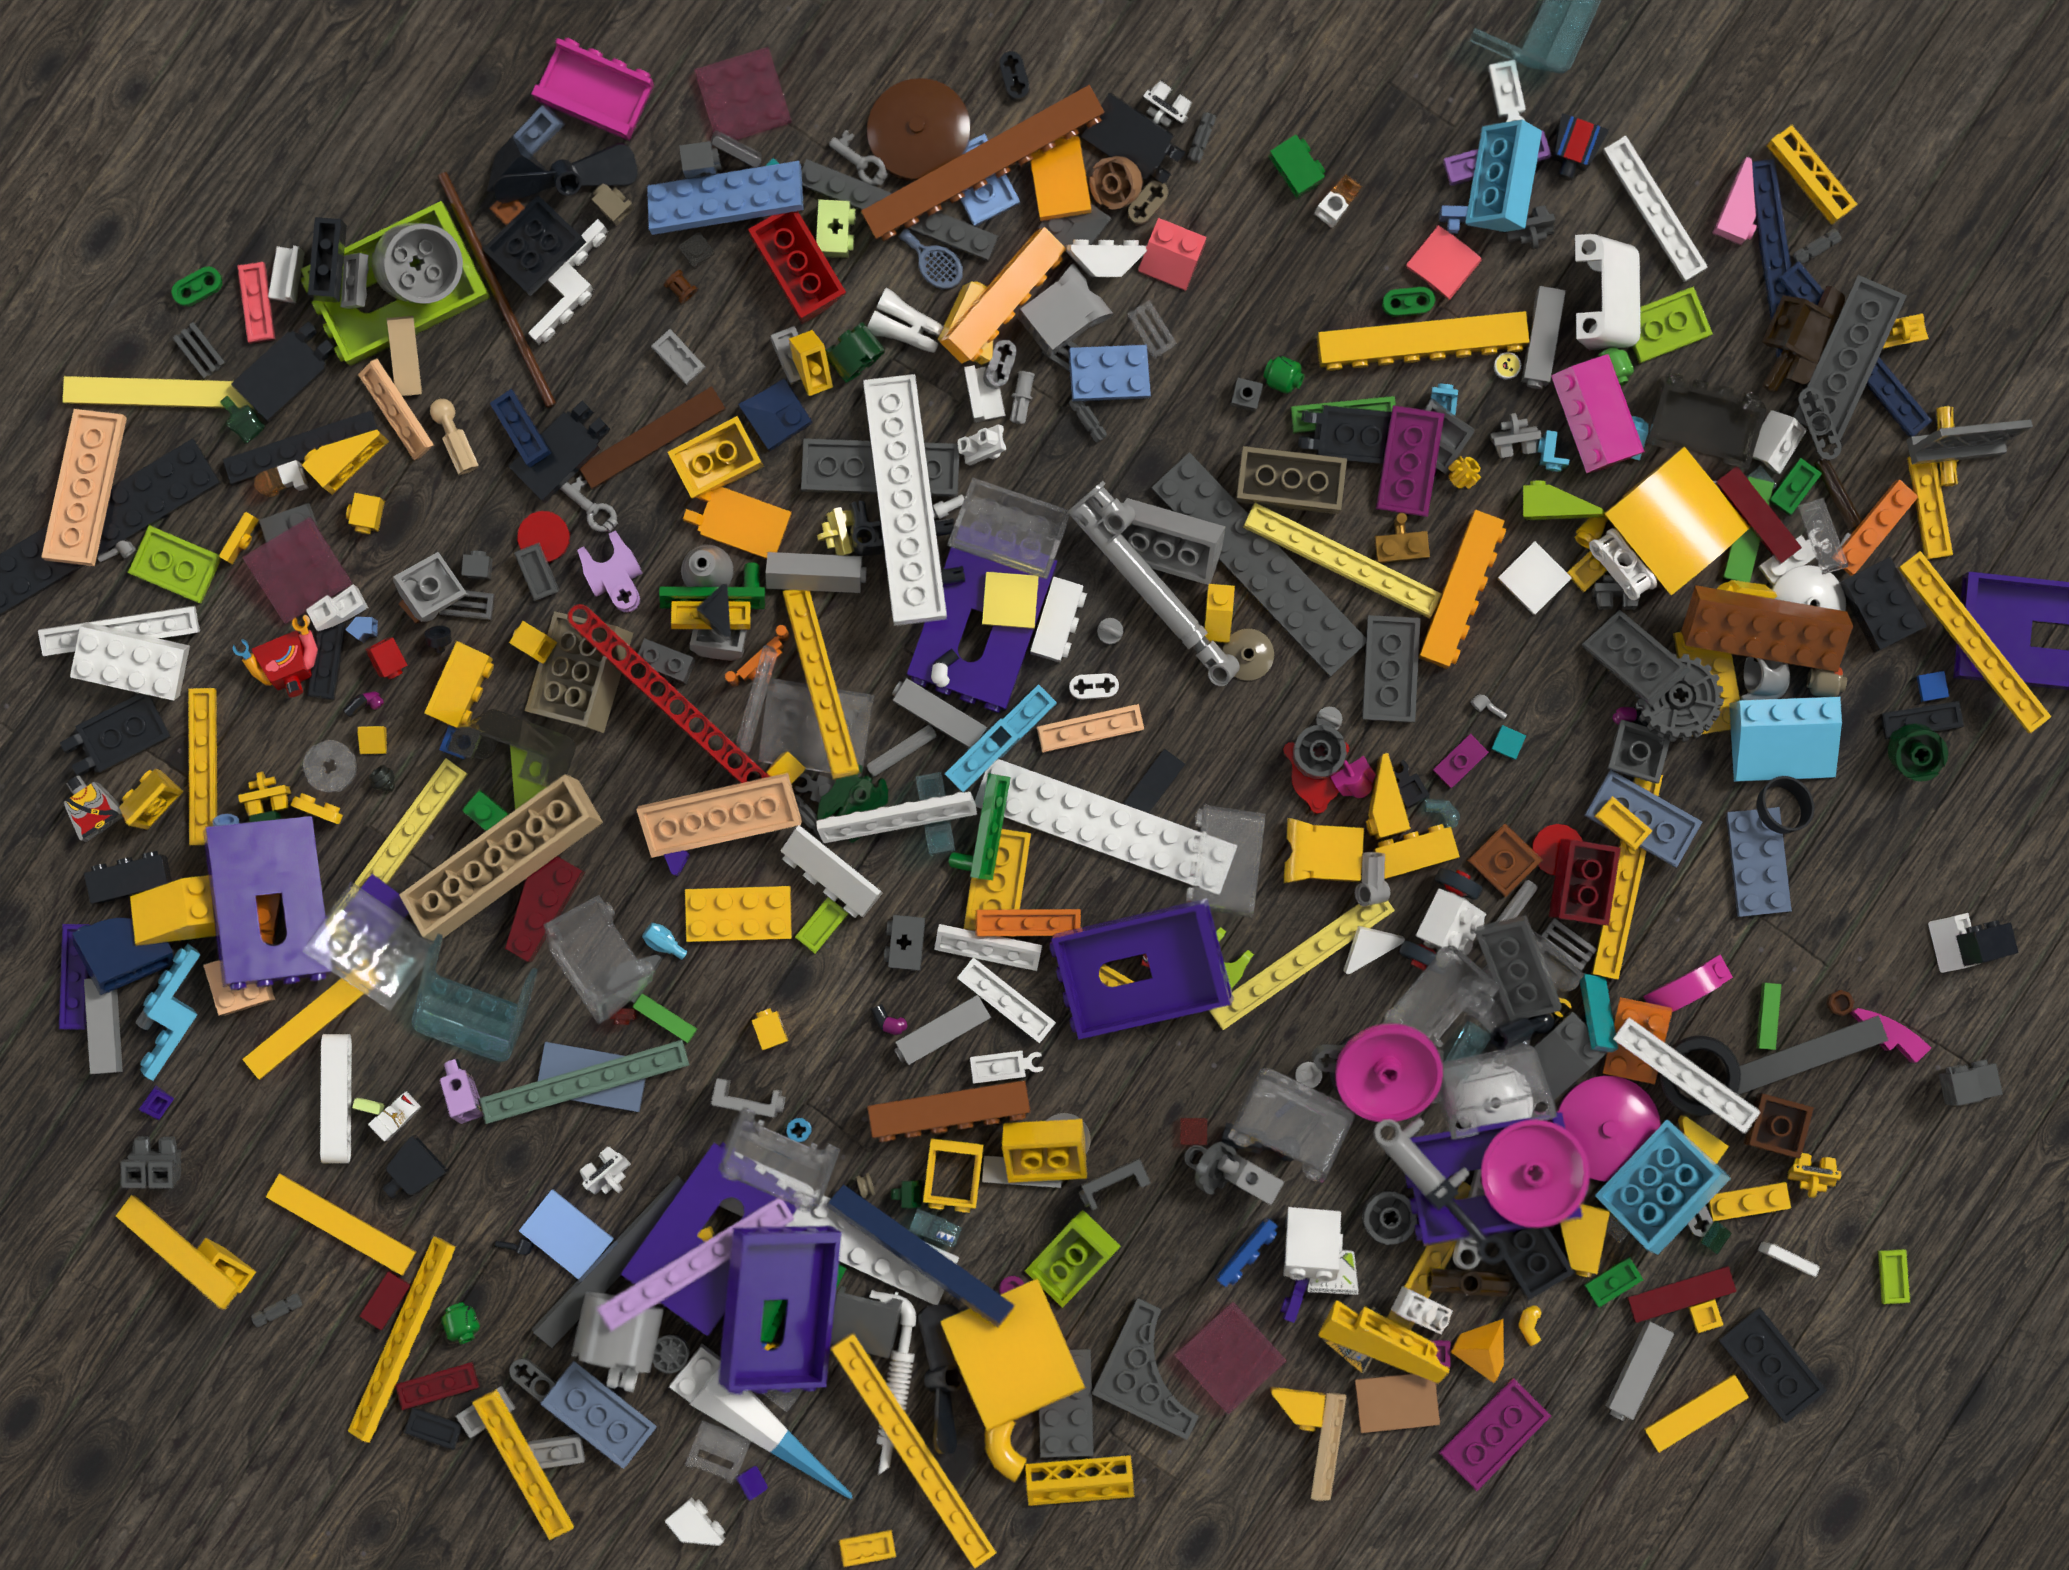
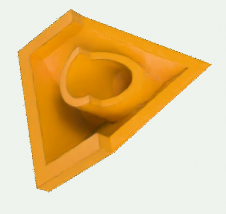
M1503 1319L1461 1333L1451 1350L1452 1354L1493 1383L1497 1380L1504 1365Z

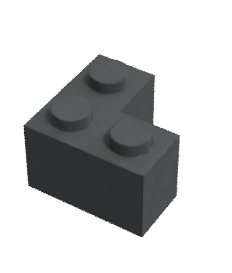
M1987 1059L1971 1062L1972 1067L1969 1068L1968 1065L1946 1067V1072L1939 1074L1945 1105L1958 1106L1983 1101L1984 1098L2003 1095L1996 1063L1988 1064Z

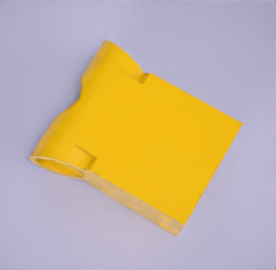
M1288 818L1286 839L1291 845L1292 853L1285 862L1284 883L1307 879L1360 882L1364 828L1311 825Z

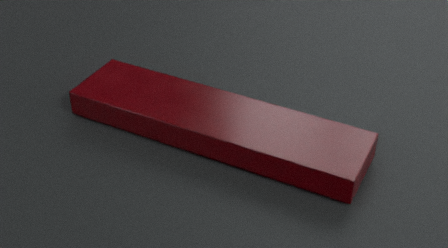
M1738 466L1716 482V485L1780 565L1802 548Z
M1725 1266L1628 1296L1627 1299L1634 1322L1637 1323L1737 1291L1729 1266Z

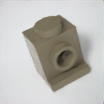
M602 184L593 193L592 201L594 205L615 226L635 209L629 200L625 203L623 202L626 198L616 187L611 190L607 185Z

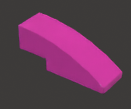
M1853 1008L1852 1012H1850L1858 1022L1879 1015L1888 1041L1879 1045L1884 1050H1892L1896 1047L1910 1063H1917L1932 1049L1918 1035L1891 1018L1860 1008Z

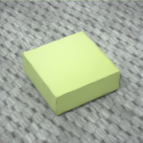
M356 1098L352 1108L379 1115L383 1112L385 1105L364 1098Z

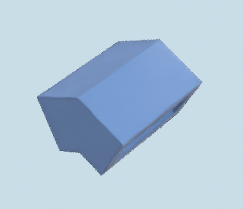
M355 617L346 628V631L364 643L368 637H377L378 621L373 617Z

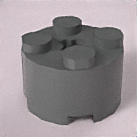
M1325 724L1306 728L1297 737L1293 747L1292 757L1297 769L1304 776L1312 779L1321 780L1334 775L1343 765L1347 755L1343 736L1335 728ZM1321 746L1325 749L1323 753L1326 756L1317 758L1314 755L1313 747L1318 749Z
M1381 1191L1372 1195L1365 1203L1362 1211V1223L1366 1232L1374 1240L1386 1245L1397 1244L1407 1240L1414 1232L1415 1225L1417 1224L1416 1214H1412L1410 1200L1406 1196L1394 1191ZM1392 1210L1394 1212L1393 1216L1396 1217L1395 1221L1385 1224L1383 1222L1385 1220L1383 1215L1385 1212L1390 1213Z

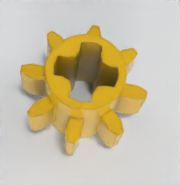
M1459 456L1448 467L1452 471L1449 474V479L1458 488L1466 486L1470 489L1481 479V476L1478 474L1480 466L1471 457L1463 459Z

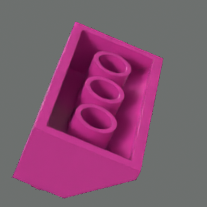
M1609 354L1571 366L1551 375L1586 473L1606 469L1644 452Z

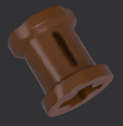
M679 269L665 281L664 286L670 288L679 297V302L684 304L695 295L698 288L695 285L692 286L682 276L683 272Z

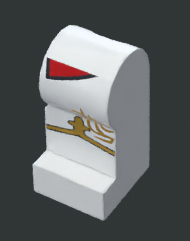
M406 1091L368 1125L384 1142L389 1141L419 1111L421 1106Z

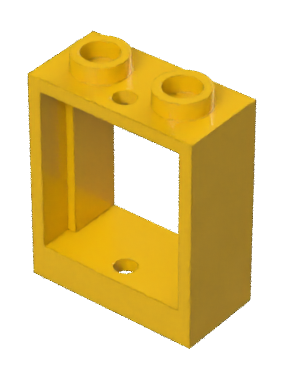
M931 1138L923 1202L929 1203L928 1208L944 1209V1205L955 1206L954 1211L970 1213L971 1208H976L984 1144ZM937 1150L976 1155L970 1200L931 1195Z

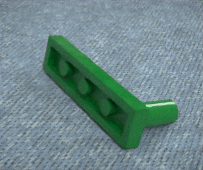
M751 562L744 565V587H728V601H748L751 603V609H765V587H760L759 564ZM659 587L660 609H671L672 601H705L719 587Z
M988 773L974 856L953 852L949 857V866L951 868L971 871L970 877L993 880L1011 777Z

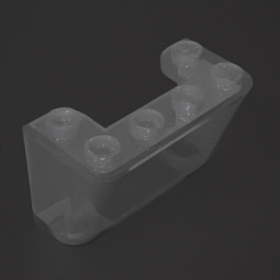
M1206 804L1202 806V809L1197 810L1195 826H1200V835L1194 836L1193 851H1198L1196 862L1191 861L1190 877H1194V883L1192 888H1187L1185 903L1207 898L1211 913L1253 918L1265 813Z
M1522 1045L1442 1063L1443 1078L1438 1098L1441 1113L1452 1139L1478 1134L1475 1110L1526 1100L1529 1120H1546L1557 1117L1555 1104L1538 1053L1532 1046ZM1540 1101H1544L1547 1108L1543 1113L1534 1111L1535 1104ZM1461 1118L1470 1120L1469 1127L1464 1130L1455 1127L1456 1122Z

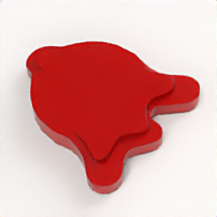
M1345 742L1346 751L1348 753L1350 748L1349 745ZM1287 743L1283 748V752L1292 764L1291 779L1294 791L1304 799L1312 812L1317 814L1323 813L1328 803L1340 791L1336 788L1331 776L1321 780L1304 776L1297 769L1292 756L1295 743ZM1320 746L1318 749L1313 747L1314 755L1317 758L1326 756L1323 753L1325 750L1323 747Z

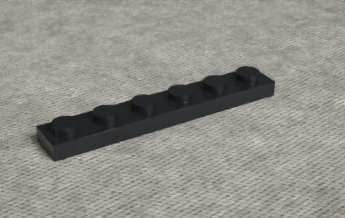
M370 410L225 458L223 462L230 483L235 485L277 471V466L294 460L300 463L305 462L304 457L313 449L318 450L322 446L370 431H379L374 413Z

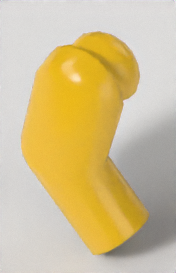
M1535 1305L1525 1308L1519 1321V1328L1529 1346H1533L1541 1341L1535 1330L1537 1320L1541 1317V1310Z

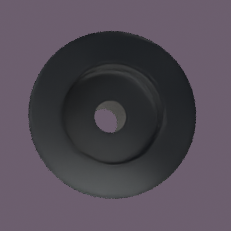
M434 626L427 629L424 633L426 645L435 648L436 653L444 652L445 646L452 642L451 630L446 626Z

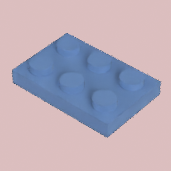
M1147 345L1079 347L1068 350L1072 401L1138 399L1151 396Z

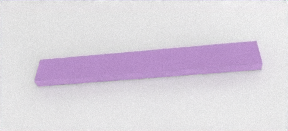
M779 1197L597 1308V1311L611 1332L729 1260L731 1257L733 1228L781 1227L793 1221L794 1217L782 1197Z

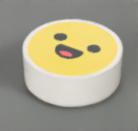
M1510 352L1499 355L1494 363V370L1497 376L1506 380L1514 378L1521 368L1520 359Z

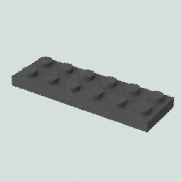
M1860 275L1856 277L1806 387H1814L1821 392L1839 440H1841L1907 296ZM1810 391L1806 393V398L1803 399L1804 404L1809 403L1812 411H1807L1808 416L1815 412L1823 411L1822 406L1816 409L1814 401L1818 397L1816 394L1812 395ZM1798 405L1793 417L1799 423L1807 426L1800 405ZM1816 416L1812 421V426L1817 431H1823L1827 427V420L1823 416ZM1831 430L1828 433H1826V435L1829 436L1833 435Z
M803 439L801 491L877 494L871 441ZM924 443L931 496L958 497V444Z

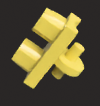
M841 507L835 508L832 512L827 513L828 522L822 523L824 533L818 534L817 539L818 541L826 540L827 548H835L836 555L848 556L854 552L852 537L848 536L846 527L853 525L851 511H842Z

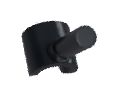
M520 1238L518 1245L503 1241L495 1242V1247L510 1249L522 1255L530 1254L534 1246L533 1242L524 1238Z

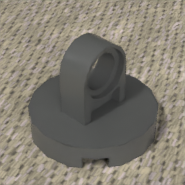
M1219 1142L1212 1145L1208 1150L1202 1146L1194 1145L1186 1151L1185 1162L1196 1171L1195 1183L1198 1189L1207 1194H1215L1214 1190L1217 1187L1222 1189L1226 1186L1228 1180L1223 1178L1224 1172L1218 1169V1162L1223 1155H1228L1232 1158L1237 1154L1233 1147ZM1198 1152H1202L1203 1156L1199 1164L1194 1165L1192 1162L1193 1156Z

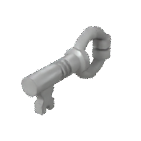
M845 130L842 134V139L838 140L834 137L831 140L829 146L856 165L859 177L863 182L873 186L883 184L884 179L888 175L884 163L876 156L861 157L850 149L848 145L849 141L854 137L853 134L848 135L849 131ZM869 162H874L879 167L877 175H875L873 180L864 173V169L867 168Z
M581 476L576 479V483L570 485L566 482L560 488L586 511L587 521L592 529L599 532H611L613 527L618 524L617 514L612 506L604 503H592L584 495H581L580 488L587 484L586 480L581 481ZM600 509L606 510L611 516L602 526L594 522L593 516Z

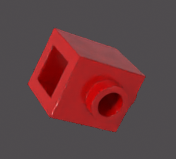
M387 637L365 649L379 677L387 676L388 679H392L402 674L401 669L408 666L393 637Z

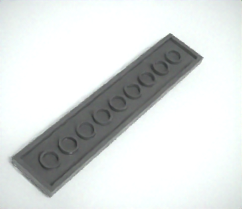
M1190 452L1151 488L1172 511L1225 526L1223 546L1218 560L1329 677L1366 644L1367 639L1276 543L1243 528L1249 514Z

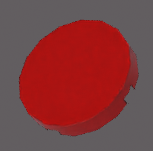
M538 511L530 514L522 521L518 529L517 540L520 549L540 542L548 563L565 554L570 544V532L567 524L560 516L550 511Z
M1554 824L1546 826L1538 832L1532 842V849L1543 859L1537 866L1548 875L1555 876L1561 839L1583 841L1577 831L1568 825Z

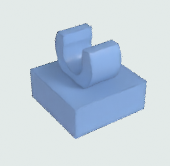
M1468 206L1441 207L1439 222H1448L1447 231L1450 234H1458L1460 222H1466Z

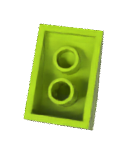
M1082 1210L1032 1262L1025 1272L1033 1280L1038 1278L1042 1289L1063 1308L1121 1246Z

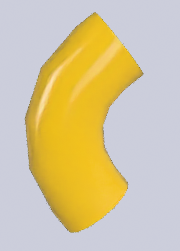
M1014 1420L990 1431L985 1429L984 1432L985 1449L995 1469L1013 1482L1018 1478L1027 1458L1019 1455L1011 1445L1010 1436L1016 1424Z

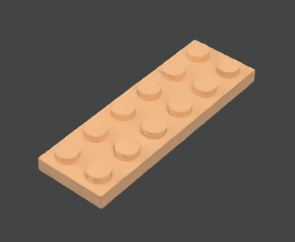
M74 409L42 552L44 560L95 566L127 419L123 414Z
M788 773L641 805L636 809L651 858L794 827L802 823Z

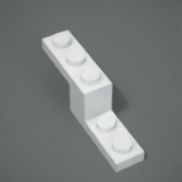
M598 219L581 235L586 243L547 280L563 298L528 332L538 345L542 341L547 342L555 334L554 329L560 323L565 324L574 314L572 311L579 304L581 306L584 305L592 296V286L573 266L575 264L577 266L582 264L588 257L587 252L593 246L598 247L606 239L605 234L608 231Z

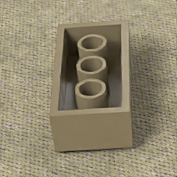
M1243 446L1236 502L1339 514L1342 507L1347 458Z

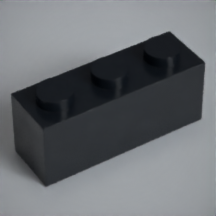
M315 217L308 296L314 301L340 303L347 225L341 219Z
M158 851L142 854L143 859L133 861L132 857L117 860V865L107 867L106 863L92 866L90 872L84 873L90 903L101 904L130 897L172 882L167 856L158 855Z

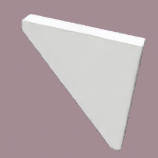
M1358 926L1343 971L1346 974H1351L1403 944L1405 941L1404 937Z

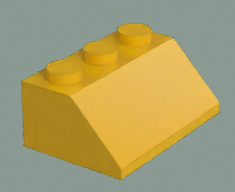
M456 641L424 713L460 730L463 725L467 726L472 717L471 706L473 702H478L482 695L483 688L480 686L484 677L488 679L493 670L494 664L491 663L493 658Z
M1082 1119L1003 1123L1002 1148L1008 1183L1087 1179L1086 1146Z

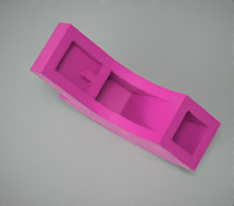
M1718 955L1643 997L1646 1003L1670 1007L1672 1012L1712 992L1733 977L1722 956Z

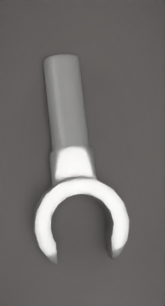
M120 541L115 545V548L98 556V560L102 562L119 553L123 558H127L136 549L131 542Z
M1477 695L1471 700V704L1479 712L1486 707L1503 720L1507 716L1506 713L1495 707L1485 695Z

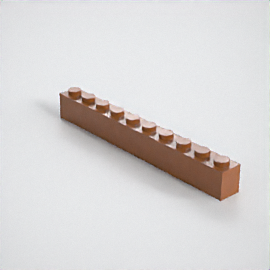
M1088 85L863 209L861 214L875 239L882 238L884 242L897 235L895 230L903 225L908 229L919 223L918 217L927 213L928 216L939 212L942 210L941 204L949 200L951 204L965 197L963 192L970 188L977 191L988 184L986 180L995 175L998 179L1011 172L1009 167L1017 162L1022 166L1034 159L1032 154L1041 150L1042 153H1046L1056 147L1055 142L1064 137L1065 141L1075 137L1079 134L1077 129L1084 125H1087L1088 128L1095 126L1102 121L1100 117L1105 112L1091 86Z

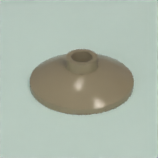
M1242 629L1230 635V642L1225 643L1222 650L1225 654H1230L1238 660L1240 668L1234 677L1244 681H1252L1264 676L1271 668L1274 660V649L1271 641L1265 634L1254 629ZM1246 649L1253 651L1254 655L1252 658L1248 659L1244 656Z

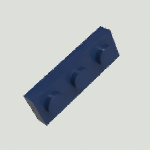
M512 389L490 403L527 466L532 467L551 454Z

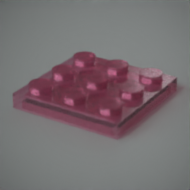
M769 47L694 69L713 132L718 130L736 140L792 122Z
M311 516L242 557L285 624L306 612V609L326 595L331 597L353 583Z
M1233 1301L1174 1354L1227 1414H1230L1287 1361Z

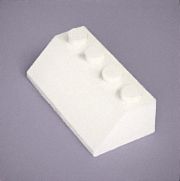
M799 825L781 849V852L785 854L782 859L794 869L797 865L806 871L803 876L814 885L820 882L826 887L823 892L834 901L839 898L846 903L843 909L855 918L858 914L864 918L883 894Z

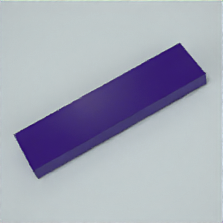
M63 924L59 1029L87 1030L84 979H89V974L73 945L72 933L76 932L78 928L89 924Z

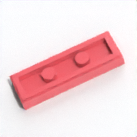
M265 263L238 265L247 340L249 343L275 340L271 304L268 298L269 289Z

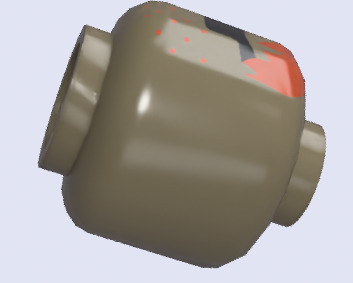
M1811 667L1806 687L1810 688L1811 694L1817 697H1837L1839 692L1844 693L1847 677H1843V670L1840 667L1838 672Z

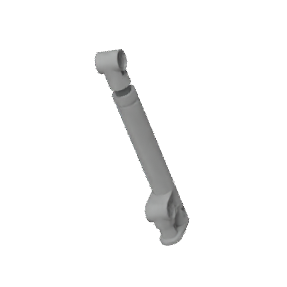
M1104 481L1100 482L1067 512L1174 634L1182 640V643L1188 649L1191 647L1197 652L1196 657L1209 670L1208 676L1211 682L1217 686L1227 685L1239 671L1240 665L1238 660L1230 654H1225L1213 640L1209 641L1205 637L1208 632L1202 625L1198 624L1196 618L1122 536L1121 533L1135 520V511L1129 504L1121 503L1117 498L1114 499L1104 488L1106 483Z

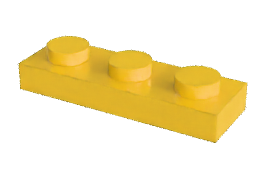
M672 601L671 629H712L697 615V607L704 601ZM729 601L730 629H750V602Z
M1786 1182L1717 1193L1708 1202L1712 1221L1791 1209Z

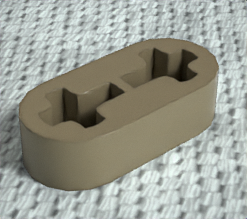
M1152 181L1144 188L1129 207L1128 217L1131 223L1142 226L1150 221L1167 200V186L1160 181ZM1152 188L1154 190L1162 189L1161 199L1155 197L1152 202L1149 201L1152 196ZM1146 204L1148 206L1144 211L1146 217L1140 216L1135 218L1134 209L1140 210Z

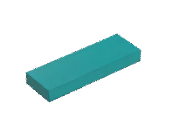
M1584 974L1579 980L1591 1049L1613 1053L1618 1050V1044L1613 1039L1616 1032L1606 977Z

